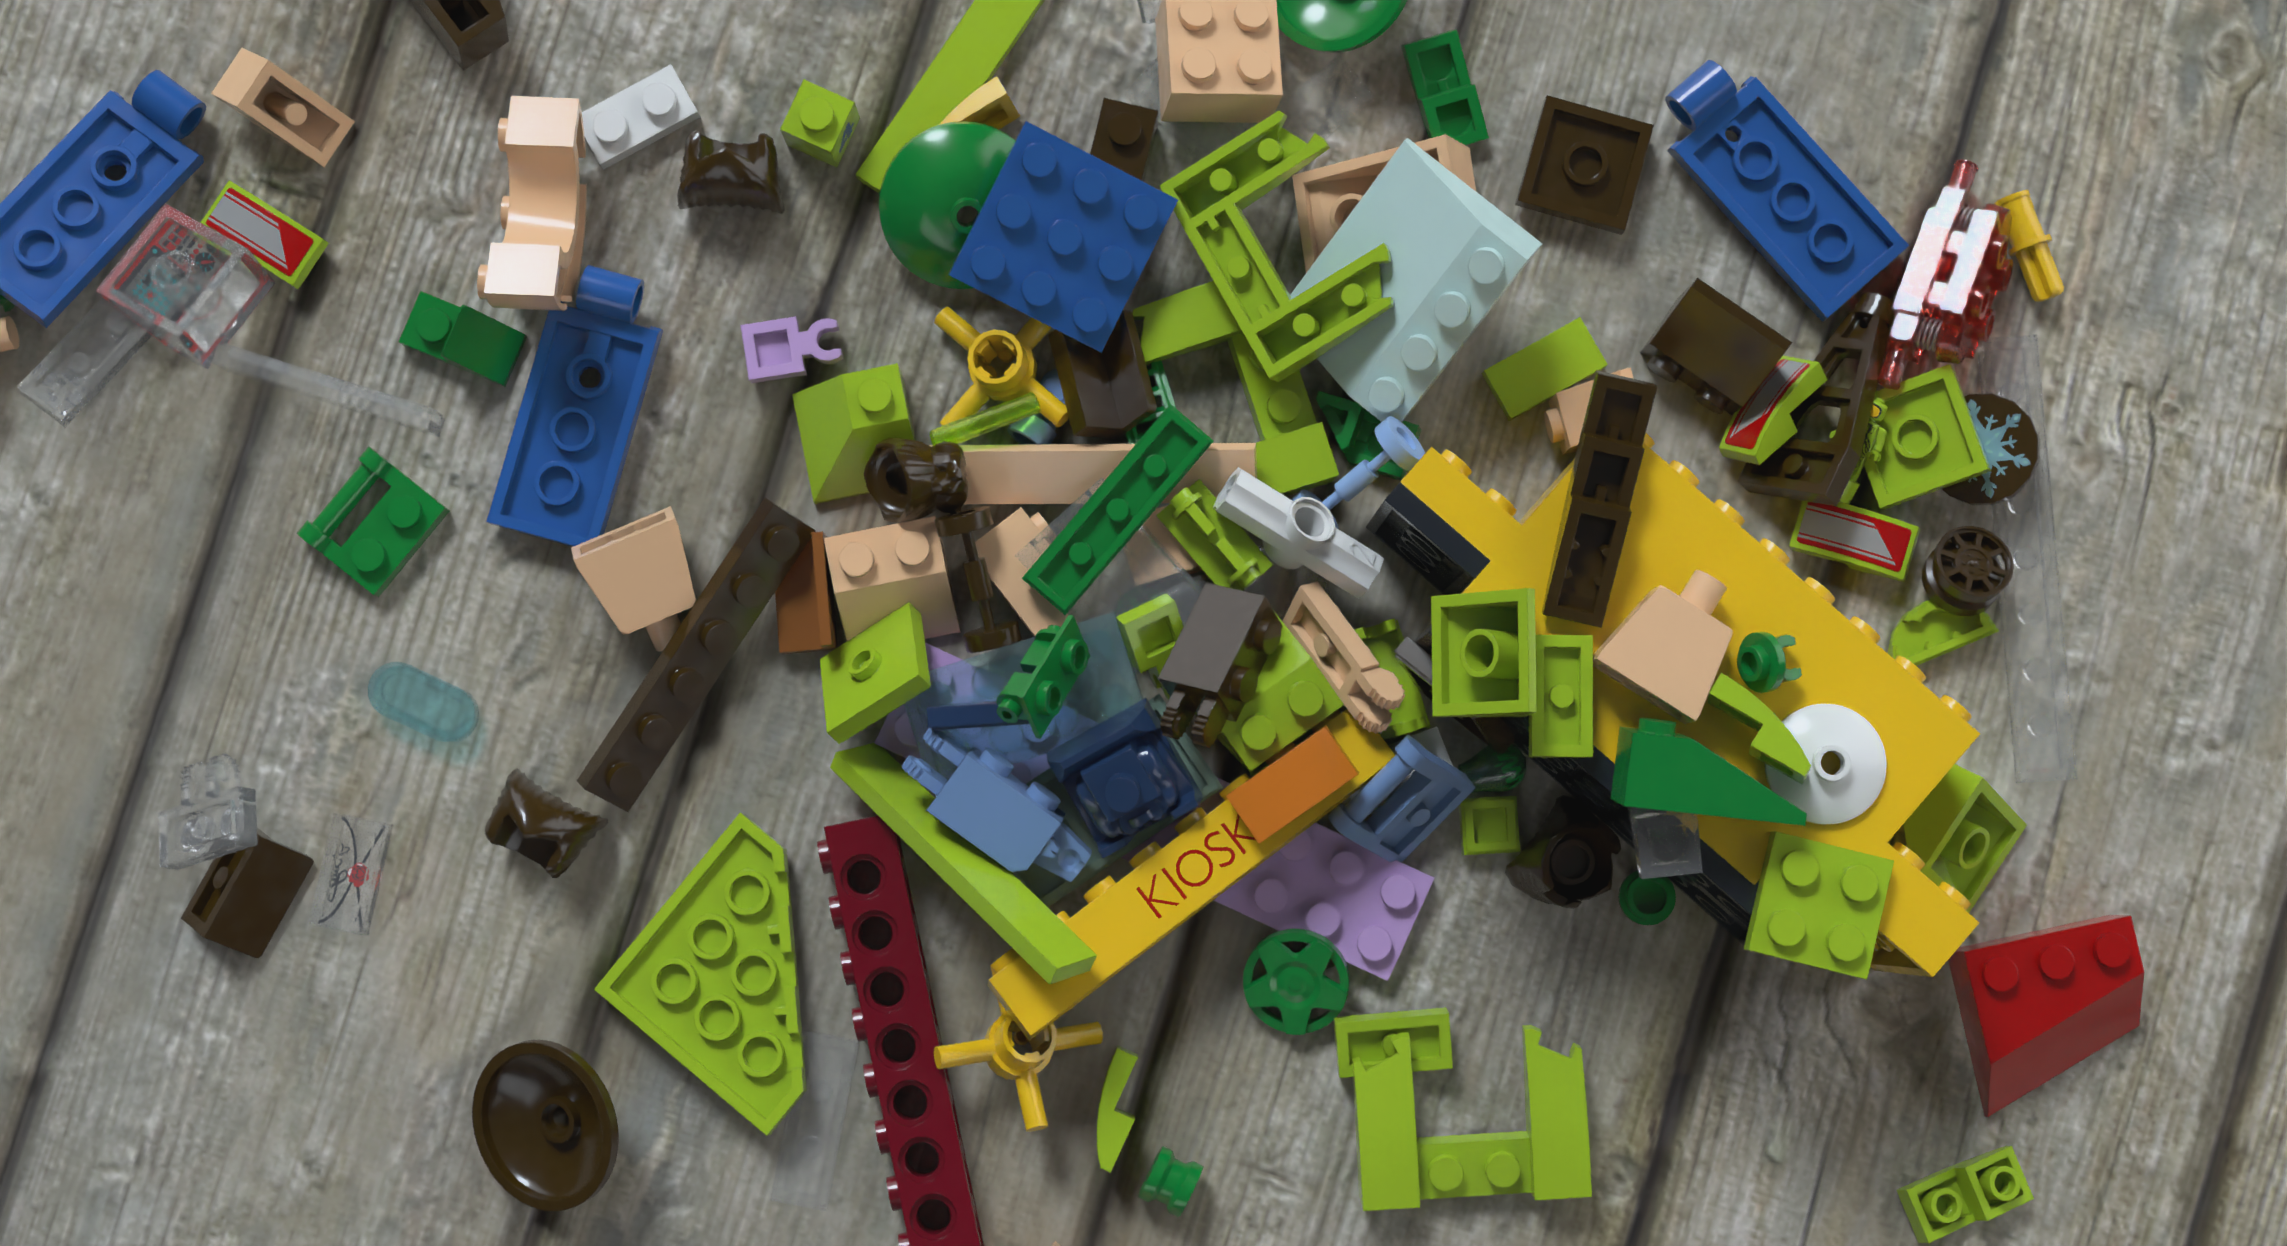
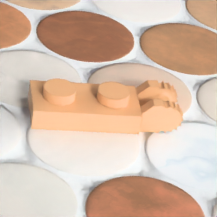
M1318 581L1301 585L1283 619V623L1313 659L1353 718L1359 721V725H1362L1363 729H1367L1375 734L1377 732L1382 733L1383 730L1386 731L1392 720V713L1389 710H1395L1396 707L1399 708L1405 697L1403 685L1398 683L1399 680L1393 672L1378 667L1379 662L1373 656L1370 649L1364 644Z

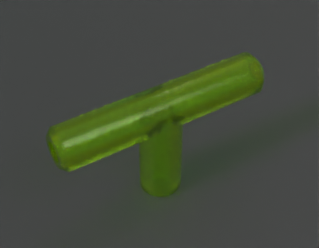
M1030 392L930 431L929 436L933 446L943 441L960 444L986 433H994L1004 426L1036 415L1040 412L1041 408L1036 395Z

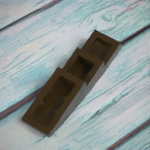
M1596 370L1553 554L1542 608L1543 615L1602 628L1632 513L1630 504L1645 450L1642 445L1657 391V386L1654 383Z

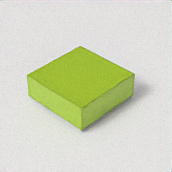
M1517 796L1467 798L1459 804L1462 855L1520 852Z

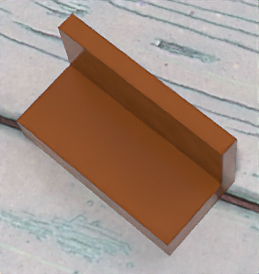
M823 531L811 532L812 538L775 591L779 652L781 654L827 651L838 648L833 584L824 538L827 536Z

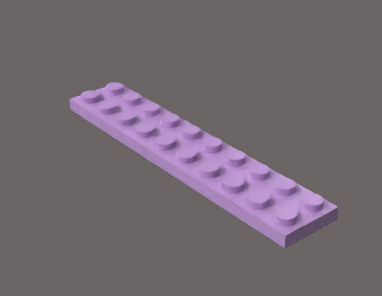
M925 643L931 687L887 715L875 744L905 758L911 755L920 758L938 773L950 778L957 769V766L944 756L933 751L923 739V735L928 730L927 707L936 704L996 701L999 693L1004 690L1009 681ZM1062 706L1060 712L1054 716L1041 739L1035 737L1030 724L946 729L940 731L968 751L973 746L982 753L986 748L996 751L1014 766L1011 774L1026 784L1050 768L1047 762V752L1099 723ZM1217 778L1223 786L1221 790L1121 858L1130 861L1136 854L1154 841L1161 848L1165 847L1179 836L1174 827L1199 807H1202L1206 814L1222 804L1224 800L1219 793L1230 783ZM1315 823L1213 901L1278 931L1295 928L1316 932L1330 940L1342 953L1347 963L1388 981L1433 883L1434 877L1397 860L1389 862L1347 837Z

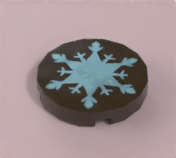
M1993 393L1969 394L1964 396L1991 471L1943 488L1942 490L1950 497L1970 505H1996L2015 497L2030 481L2040 461V437L2030 416L2014 401Z

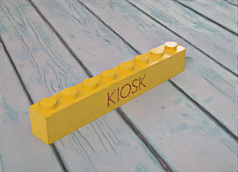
M1337 709L1312 727L1311 730L1313 733H1316L1327 726L1358 770L1359 774L1259 844L1226 797L1228 793L1250 779L1247 773H1244L1219 793L1224 800L1222 804L1206 814L1202 807H1199L1174 827L1179 834L1177 838L1163 848L1154 841L1141 850L1129 861L1134 869L1117 883L1111 876H1108L1083 895L1088 905L1071 918L1065 910L1056 915L1097 955L1090 971L1048 984L1012 948L990 966L996 974L988 979L987 986L1030 1041L1336 808L1340 803L1365 786L1395 756L1380 734L1363 729V726L1359 725V721L1353 718L1348 709L1342 713ZM1291 742L1265 762L1269 766L1296 745L1294 742Z

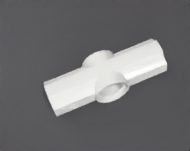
M1239 467L1228 478L1213 506L1218 513L1262 539L1265 552L1278 566L1285 569H1297L1304 565L1358 599L1369 589L1371 583L1380 572L1384 561L1381 555L1337 529L1333 515L1320 501L1311 497H1301L1292 501Z

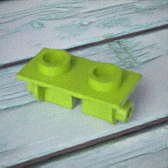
M1198 479L1189 488L1185 487L1169 501L1170 504L1156 516L1215 585L1244 591L1269 570L1273 564L1241 526L1218 513L1213 508L1216 497Z

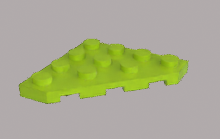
M739 813L594 990L766 1136L773 1133L807 1091L787 849L745 814Z

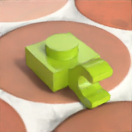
M1165 593L1117 616L1116 620L1132 665L1140 673L1149 670L1154 686L1157 689L1162 687L1165 697L1169 700L1170 696L1158 677L1184 626L1175 600Z

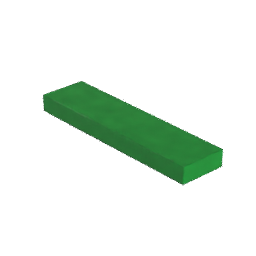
M1170 404L1022 579L1066 615L1214 440Z

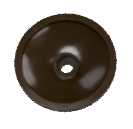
M528 1040L509 1046L496 1054L487 1063L474 1091L472 1122L480 1154L496 1181L514 1198L539 1210H568L593 1198L604 1187L614 1169L619 1144L618 1123L614 1105L599 1075L576 1052L559 1043L547 1040Z

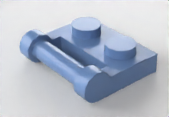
M1409 735L1395 747L1397 754L1347 805L1340 803L1328 815L1330 822L1342 835L1389 862L1397 860L1402 863L1475 789V786L1465 773L1426 750L1417 740ZM1413 770H1415V771L1412 773L1411 777H1410L1382 806H1380L1379 808H1377V809L1374 811V813L1372 814V816H1371L1367 821H1365L1364 819H1365Z

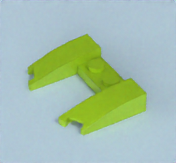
M1279 110L1159 185L1162 192L1178 199L1173 210L1267 376L1276 382L1282 381L1311 363L1393 307V298H1382L1380 264L1391 262L1390 250L1385 243H1382L1293 299L1281 281L1242 210L1330 149V146L1324 138L1316 133L1306 143L1282 128L1288 116Z
M1214 281L1133 309L1134 320H1144L1140 344L1146 365L1228 341L1260 441L1256 442L1258 480L1284 496H1289L1303 489L1308 490L1331 483L1339 476L1323 423H1317L1300 370L1280 382L1269 379Z
M1522 1025L1526 1131L1417 1137L1411 1046L1408 1032L1398 1033L1391 1037V1041L1398 1053L1369 1069L1365 1068L1359 1056L1353 1058L1358 1188L1363 1211L1420 1208V1200L1519 1193H1532L1534 1200L1592 1197L1587 1101L1583 1055L1580 1045L1573 1043L1569 1050V1057L1538 1044L1542 1035L1540 1028L1532 1025Z

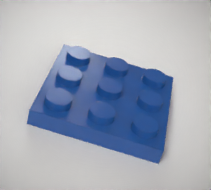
M1025 121L948 275L1102 353L1178 199Z

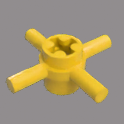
M947 306L939 312L934 323L968 352V369L973 382L970 388L939 422L953 436L956 437L990 398L998 401H1010L1022 397L1058 428L1069 419L1066 405L1035 380L1037 362L1032 350L1052 327L1031 317L1016 335L1005 330L996 329L981 334L950 307ZM996 356L1004 363H1009L1016 357V364L1012 363L1009 369L1004 372L1005 376L997 378L996 370L989 366Z
M991 968L992 976H994L996 973ZM998 1000L1001 1016L988 1028L984 1039L936 1046L934 1048V1060L938 1069L987 1062L989 1068L996 1075L1004 1079L1015 1080L1026 1132H1033L1048 1127L1037 1074L1049 1064L1054 1051L1101 1044L1103 1032L1099 1022L1056 1028L1053 1022L1029 1041ZM1012 1032H1014L1013 1038L1017 1044L1025 1045L1030 1042L1033 1053L1019 1054L1013 1048Z

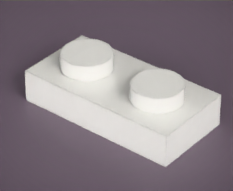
M671 64L582 112L585 139L603 170L700 118L697 109Z

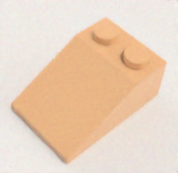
M1446 134L1415 142L1417 146L1476 191L1469 147ZM1399 147L1292 175L1306 273Z

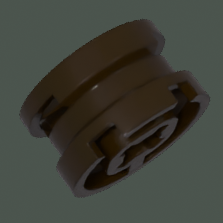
M1976 526L1954 528L1941 538L1936 548L1925 560L1922 568L1923 587L1929 598L1948 613L1958 616L1980 614L1994 603L1999 594L2009 584L2014 570L2012 555L2008 547L1997 535L1984 528ZM2001 555L2003 559V562L2005 564V570L2001 568V564L1999 562V559L1997 558V556Z

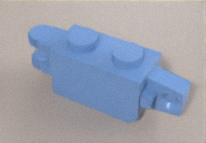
M928 728L923 735L925 742L933 751L955 764L957 769L948 780L924 760L912 755L907 757L902 764L904 771L936 795L926 811L1011 872L1028 870L1030 865L1035 863L1072 882L1087 863L1092 850L1063 822L1066 813L1058 808L1061 800L1043 785L1033 782L1029 787L1012 775L1011 772L1014 766L996 751L986 748L982 753L974 746L968 751L940 730Z

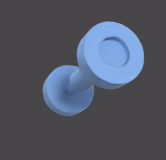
M1389 416L1375 427L1376 438L1384 449L1370 462L1364 459L1334 484L1336 491L1323 502L1315 494L1305 489L1298 492L1291 500L1295 501L1301 497H1311L1320 501L1330 511L1343 499L1349 502L1379 477L1377 470L1390 459L1404 470L1410 471L1425 454L1424 449L1415 435L1401 421ZM1333 516L1335 527L1339 529L1338 524Z

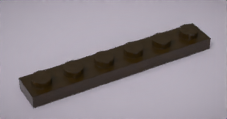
M764 498L577 779V782L586 791L626 812L630 811L811 539V532H815V529L772 501Z

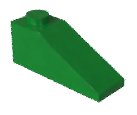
M1639 718L1638 728L1619 727L1611 799L1626 807L1806 825L1807 813L1696 740L1681 733H1675L1676 722Z

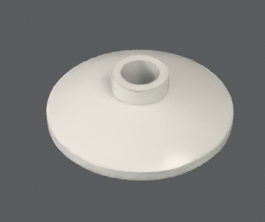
M1815 704L1793 712L1782 721L1801 746L1811 764V768L1804 783L1800 784L1765 764L1766 778L1773 792L1807 813L1806 821L1815 824H1837L1849 821L1862 814L1874 803L1886 777V754L1880 736L1863 716L1844 706ZM1828 751L1835 753L1840 759V769L1834 775L1826 773L1821 766L1822 756Z

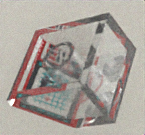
M165 204L99 285L96 292L166 347L208 369L273 287L275 281L248 248Z

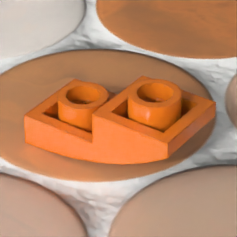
M1325 726L1228 793L1226 797L1260 844L1357 776L1359 772L1331 731Z

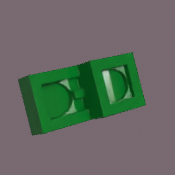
M1453 29L1402 44L1401 49L1429 139L1446 134L1464 145L1488 139L1489 136L1476 86L1471 84L1458 31Z

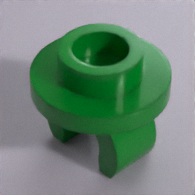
M1756 632L1747 635L1743 639L1737 655V668L1742 679L1751 690L1758 693L1771 692L1776 690L1781 683L1796 680L1802 676L1801 668L1786 669V660L1782 649L1796 645L1795 637L1791 635L1774 637L1768 632Z

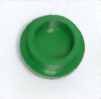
M1640 869L1632 872L1623 880L1618 892V901L1622 912L1629 920L1648 926L1659 924L1669 917L1675 906L1676 893L1672 882L1666 875L1653 869Z

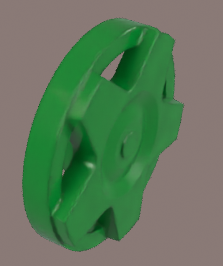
M1305 929L1280 930L1262 939L1250 953L1243 973V990L1249 1008L1268 1026L1290 1035H1305L1330 1024L1342 1011L1350 987L1348 966L1339 949L1324 936ZM1300 941L1309 944L1300 952L1295 953L1285 946L1283 942ZM1261 958L1267 973L1253 981L1255 964ZM1330 959L1337 968L1340 984L1325 975ZM1266 1007H1278L1282 1018L1270 1012ZM1313 1008L1328 1009L1322 1015L1310 1020Z

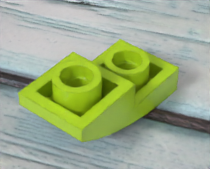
M2004 1146L1962 1161L1896 1190L1918 1243H1931L1975 1221H1989L2034 1199L2012 1146Z

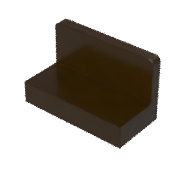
M1122 311L1102 353L1056 329L1048 335L1073 436L1118 439L1156 411L1157 405L1131 311Z
M237 818L181 919L205 939L251 957L260 958L314 861L307 854L274 841L256 826Z

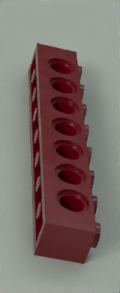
M878 815L824 827L826 839L817 841L818 853L823 873H833L838 894L829 896V907L835 930L844 928L849 951L840 952L841 966L846 985L856 984L860 1007L852 1008L854 1029L858 1042L868 1041L872 1063L863 1064L866 1088L869 1098L879 1096L883 1119L875 1121L877 1142L881 1155L891 1153L895 1176L886 1177L889 1200L893 1211H903L907 1231L898 1234L899 1246H984L948 1068L938 1069L934 1060V1048L936 1046H943L900 837ZM865 860L873 862L881 873L879 886L869 894L858 892L851 883L852 869L856 864ZM873 916L886 919L892 927V939L883 949L869 947L862 937L863 925ZM884 972L897 975L903 982L904 994L897 1004H883L874 994V982ZM904 1029L914 1037L916 1048L910 1059L905 1061L895 1060L887 1053L885 1039L891 1030ZM913 1085L919 1087L925 1093L927 1108L923 1114L911 1117L899 1110L896 1097L900 1088ZM918 1142L931 1144L939 1155L938 1167L927 1173L916 1171L908 1161L910 1146ZM930 1199L943 1201L951 1213L949 1224L940 1229L926 1226L919 1214L920 1205Z

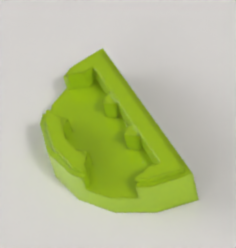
M1928 600L1903 614L1891 632L1888 654L1894 659L1898 655L1903 656L1917 666L1995 634L1999 630L1986 612L1973 616H1958L1944 611L1932 600Z

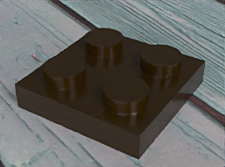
M1547 95L1542 105L1515 205L1622 235L1627 226L1654 125Z

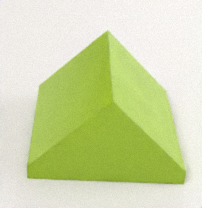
M1522 588L1431 596L1432 717H1526L1536 713L1535 589Z

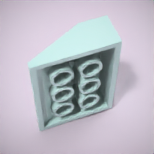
M1408 138L1403 141L1290 294L1293 299L1382 243L1387 245L1391 254V262L1380 264L1382 298H1393V307L1317 358L1349 397L1381 422L1389 416L1395 417L1401 422L1404 421L1542 245L1535 237Z

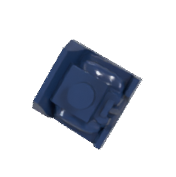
M1147 698L1047 752L1048 764L1058 781L1063 783L1080 816L1097 843L1098 851L1102 858L1125 847L1137 833L1151 827L1168 816L1176 819L1196 808L1203 797L1171 739L1162 735L1161 722Z

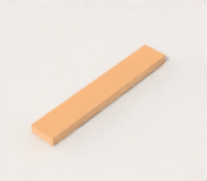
M1212 443L1161 504L1170 503L1169 501L1185 487L1189 488L1198 479L1204 483L1217 499L1228 478L1238 467L1257 478L1256 443ZM1135 444L959 445L964 452L966 479L968 480V496L964 504H1085Z

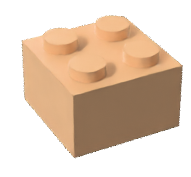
M1277 0L1161 1L1155 19L1161 121L1259 123L1275 113L1283 96Z

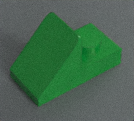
M420 291L398 342L405 347L506 387L527 335L463 304L459 307Z

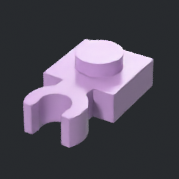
M796 316L741 325L749 381L751 383L807 375L804 361L807 358L814 357L817 361L824 364H834L843 360L841 349L823 350L819 347V339L823 334L839 331L837 321L829 318L821 319L813 323L808 331L800 332Z

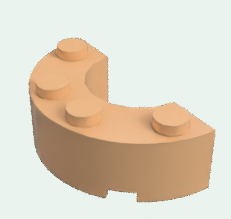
M511 96L508 118H500L498 124V146L500 152H506L509 172V196H503L500 211L501 225L506 231L502 243H491L488 265L481 264L479 266L477 277L478 296L480 299H487L488 303L494 308L567 310V303H561V301L572 302L578 285L586 225L587 184H580L578 158L586 157L585 134L580 102L576 98Z

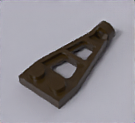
M1867 292L1861 294L1853 312L1847 314L1814 359V361L1820 363L1827 381L1789 413L1798 430L1809 413L1818 405L1840 408V417L1834 437L1829 442H1819L1795 438V433L1760 465L1746 462L1737 482L1748 492L1826 505H1838L1861 456L1888 337L1893 333L1902 314V309L1897 303L1876 293ZM1844 358L1860 360L1851 388L1825 386Z

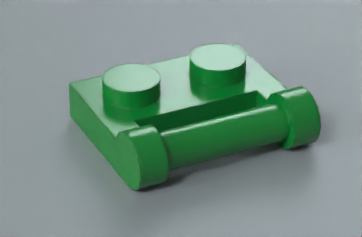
M368 446L358 458L361 465L313 523L307 520L299 529L297 535L322 553L371 594L380 597L450 510L382 455ZM379 477L391 485L390 489L341 546L331 535Z

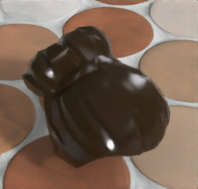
M888 438L876 444L865 466L864 479L866 487L877 502L885 521L900 523L917 520L932 514L937 509L943 513L953 514L961 511V507L966 502L968 496V480L966 479L967 474L965 471L966 460L962 447L957 443L943 441L931 447L923 442L911 439Z

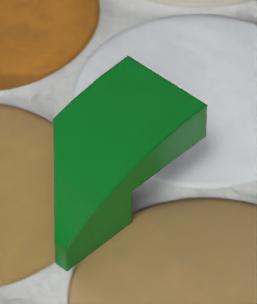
M1318 391L1316 400L1341 450L1351 465L1357 466L1364 459L1370 462L1384 450L1375 435V427L1381 423L1380 420L1357 402ZM1403 421L1402 423L1419 439L1421 433L1420 426ZM1392 459L1377 470L1378 474L1399 481L1407 473L1406 470L1397 465Z

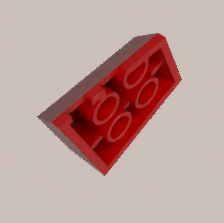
M2106 915L1962 946L1948 959L1985 1117L1993 1115L2137 1028L2140 1024L2145 972L2131 915Z

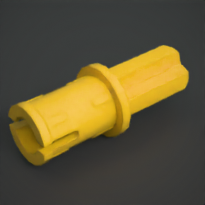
M2029 190L2010 194L1994 202L1998 213L2003 214L2005 217L2004 227L2012 247L2008 250V254L2010 257L2016 255L2032 299L2035 302H2043L2064 292V286L2047 244L2052 241V237L2050 234H2044Z

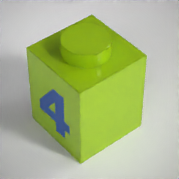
M803 79L780 131L787 146L837 168L857 127L860 116L854 101Z

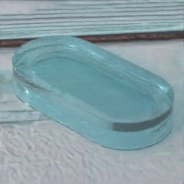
M390 662L379 667L370 678L368 697L371 705L377 712L435 740L449 743L458 742L467 738L477 726L479 708L474 697L466 690L419 668L402 662Z

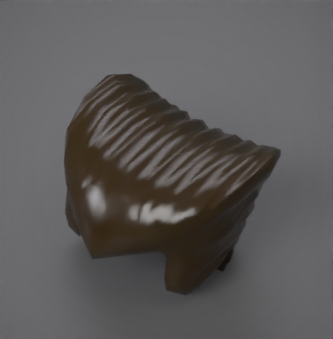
M698 130L688 135L683 157L684 165L681 169V184L677 193L679 209L726 204L730 207L736 205L742 207L750 206L754 209L759 207L762 210L769 209L772 212L783 214L785 209L781 198L780 179L777 174L779 169L773 138L765 133H761L758 136L757 142L747 144L726 143L710 139Z
M516 768L508 775L505 788L501 791L497 805L493 808L491 817L486 823L485 836L492 844L517 851L540 864L552 878H558L562 873L566 872L580 855L581 850L587 846L588 841L595 837L596 832L607 825L608 819L601 818L600 815H592L588 811H582L581 808L573 807L571 803L563 802L560 797L552 796L549 791H544L540 785H535L533 780H529L525 773H521L520 769Z
M1562 795L1556 799L1549 816L1545 818V822L1541 825L1540 830L1535 833L1534 838L1506 866L1505 874L1512 886L1533 899L1564 908H1578L1582 903L1581 901L1589 900L1611 890L1613 878L1612 853L1617 855L1620 852V840L1607 825L1600 821L1577 799Z

